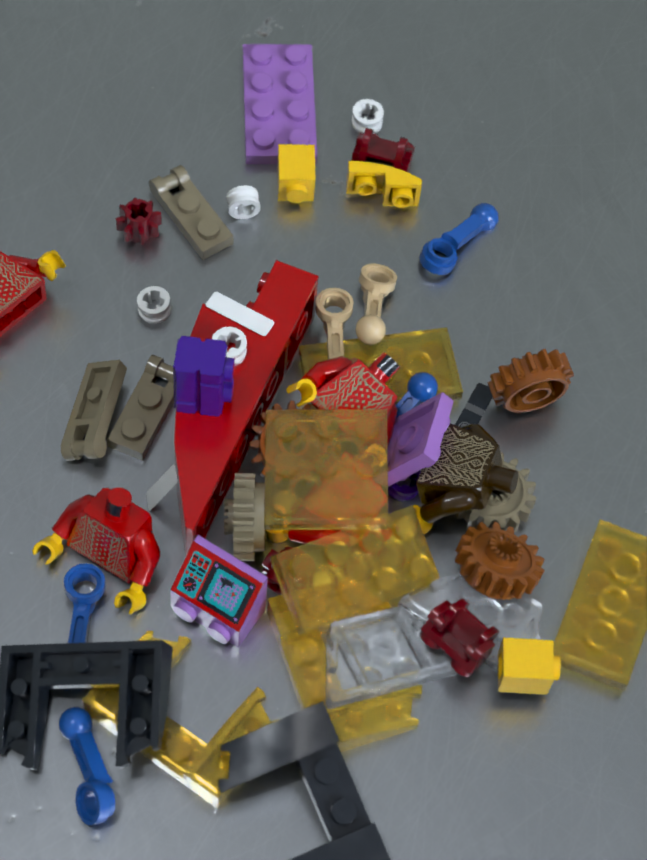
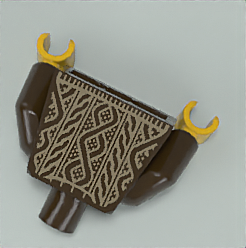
M450 423L443 435L439 459L433 466L425 467L421 470L416 484L421 504L424 505L421 507L418 505L410 506L408 512L414 519L405 525L418 536L429 532L433 522L445 516L471 509H484L492 490L510 494L514 493L518 482V471L502 467L500 446L481 425L474 423L458 427Z

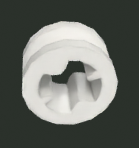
M372 99L358 101L354 105L351 123L353 128L359 133H364L366 128L373 129L374 133L378 132L383 122L384 110L382 105ZM363 114H368V118L372 115L374 119L367 120V116L364 119L361 117Z
M243 185L235 187L227 193L226 200L229 204L228 212L231 217L235 219H248L260 212L261 205L256 188Z
M150 286L143 289L137 296L138 312L141 318L149 323H160L170 316L172 309L169 293L159 286ZM152 300H159L161 307L156 305V309H149L148 302L152 304Z
M230 326L217 330L213 334L212 339L225 341L226 345L229 342L235 343V348L229 349L227 357L235 358L234 366L241 364L247 353V340L244 333Z

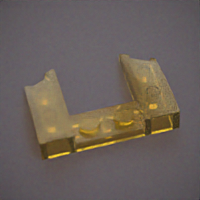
M362 579L325 584L267 598V614L301 709L303 710L321 701L324 702L340 740L337 744L341 752L416 729L419 724V719L411 717L413 697L421 698V682L377 690L344 699L321 634L388 615L392 611L390 604L385 599L378 603L363 589L366 582Z
M147 631L138 641L162 639L153 638V631ZM179 636L178 642L163 640L172 646L171 669L192 644L191 639L188 637ZM257 686L207 744L166 715L161 749L154 751L149 746L141 750L140 753L218 809L232 791V789L219 793L217 788L218 779H228L230 752H220V746L277 720H269L261 705V702L266 700V695ZM119 687L92 688L82 700L83 709L91 715V718L117 736Z

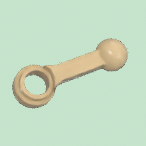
M367 264L362 267L359 276V283L364 292L362 299L365 307L364 316L357 322L355 331L358 339L367 345L379 343L386 333L385 323L381 319V309L384 297L388 296L395 288L397 275L392 269L384 265Z
M340 288L325 289L316 297L315 311L321 321L324 322L323 328L327 334L328 360L340 356L344 357L343 330L345 322L353 313L354 301L352 296ZM329 306H338L342 308L343 311L338 313H331L327 311L325 308Z

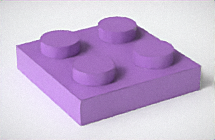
M441 392L397 417L392 438L385 452L387 455L386 465L374 474L372 481L385 489L398 481H405L410 475L425 467L433 466L441 455L440 445L444 432L450 424L449 415L454 400Z

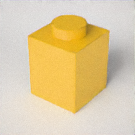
M279 144L277 161L278 201H290L293 203L314 201L316 181L315 145Z
M503 637L497 653L498 692L547 695L553 681H559L561 671L560 656L554 655L553 640Z

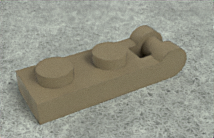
M182 165L171 169L170 174L163 178L157 176L149 180L148 184L152 194L202 260L234 244L233 234L192 183L186 169ZM177 187L180 193L173 196L169 190Z
M152 354L148 359L144 373L107 438V447L141 461L144 460L174 404L173 366L164 363V358ZM158 377L168 381L165 388L155 384Z
M120 359L87 364L61 442V454L65 460H80L84 455L89 459L105 456L107 449L105 437L127 371V367Z

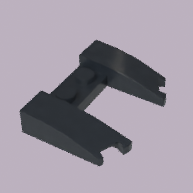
M163 640L1 646L0 754L3 755L9 747L25 756L21 764L22 766L30 770H38L50 689L119 687L115 767L126 768L132 765L130 756L149 746L154 751L160 750L168 707L172 646Z
M323 701L220 746V752H230L228 779H218L217 788L219 793L296 761L329 842L289 860H390L375 822H370L337 744L340 740Z

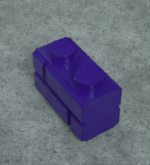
M181 336L178 339L173 366L174 408H176L177 412L195 414L196 411H200L201 415L219 417L222 414L224 402L231 403L234 387L233 372L235 358L227 357L225 341L206 339L204 342H201L200 338Z

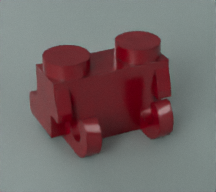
M366 128L365 132L360 133L357 137L351 161L366 162L368 157L394 164V168L409 172L415 147L408 142V138L401 137L398 142L379 138L373 132V129Z
M464 598L454 604L446 600L434 607L428 614V620L420 629L422 630L420 637L429 647L433 649L441 648L452 658L450 661L452 668L459 675L470 677L492 653L491 650L496 645L493 641L500 631L495 626L488 629L467 610L469 603Z

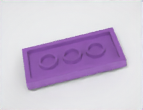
M243 44L246 164H277L279 144L315 145V165H317L312 44Z

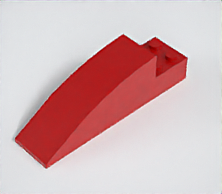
M278 260L275 261L270 273L264 272L257 286V293L259 295L255 303L249 301L246 307L274 321V325L266 336H262L206 307V304H202L190 337L200 338L201 342H204L206 339H212L213 334L223 327H235L246 336L247 353L243 362L234 366L231 403L224 402L223 411L219 417L201 415L200 411H196L195 414L176 411L174 437L175 468L178 480L176 490L185 558L198 535L205 539L207 538L234 483L235 473L239 472L250 450L248 443L256 438V435L251 432V428L254 425H262L259 416L263 412L268 413L315 317L318 275ZM229 342L227 352L230 348H235L236 344Z

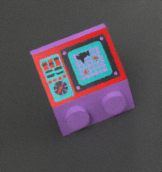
M198 535L193 541L170 589L171 606L181 619L190 623L196 621L207 628L208 634L216 641L223 644L229 642L239 648L265 611L268 577Z

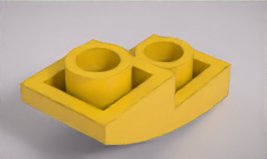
M348 161L347 194H360L364 196L382 194L383 206L405 208L419 205L422 179L387 165L363 161Z

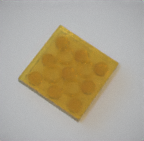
M387 409L266 410L265 530H388Z

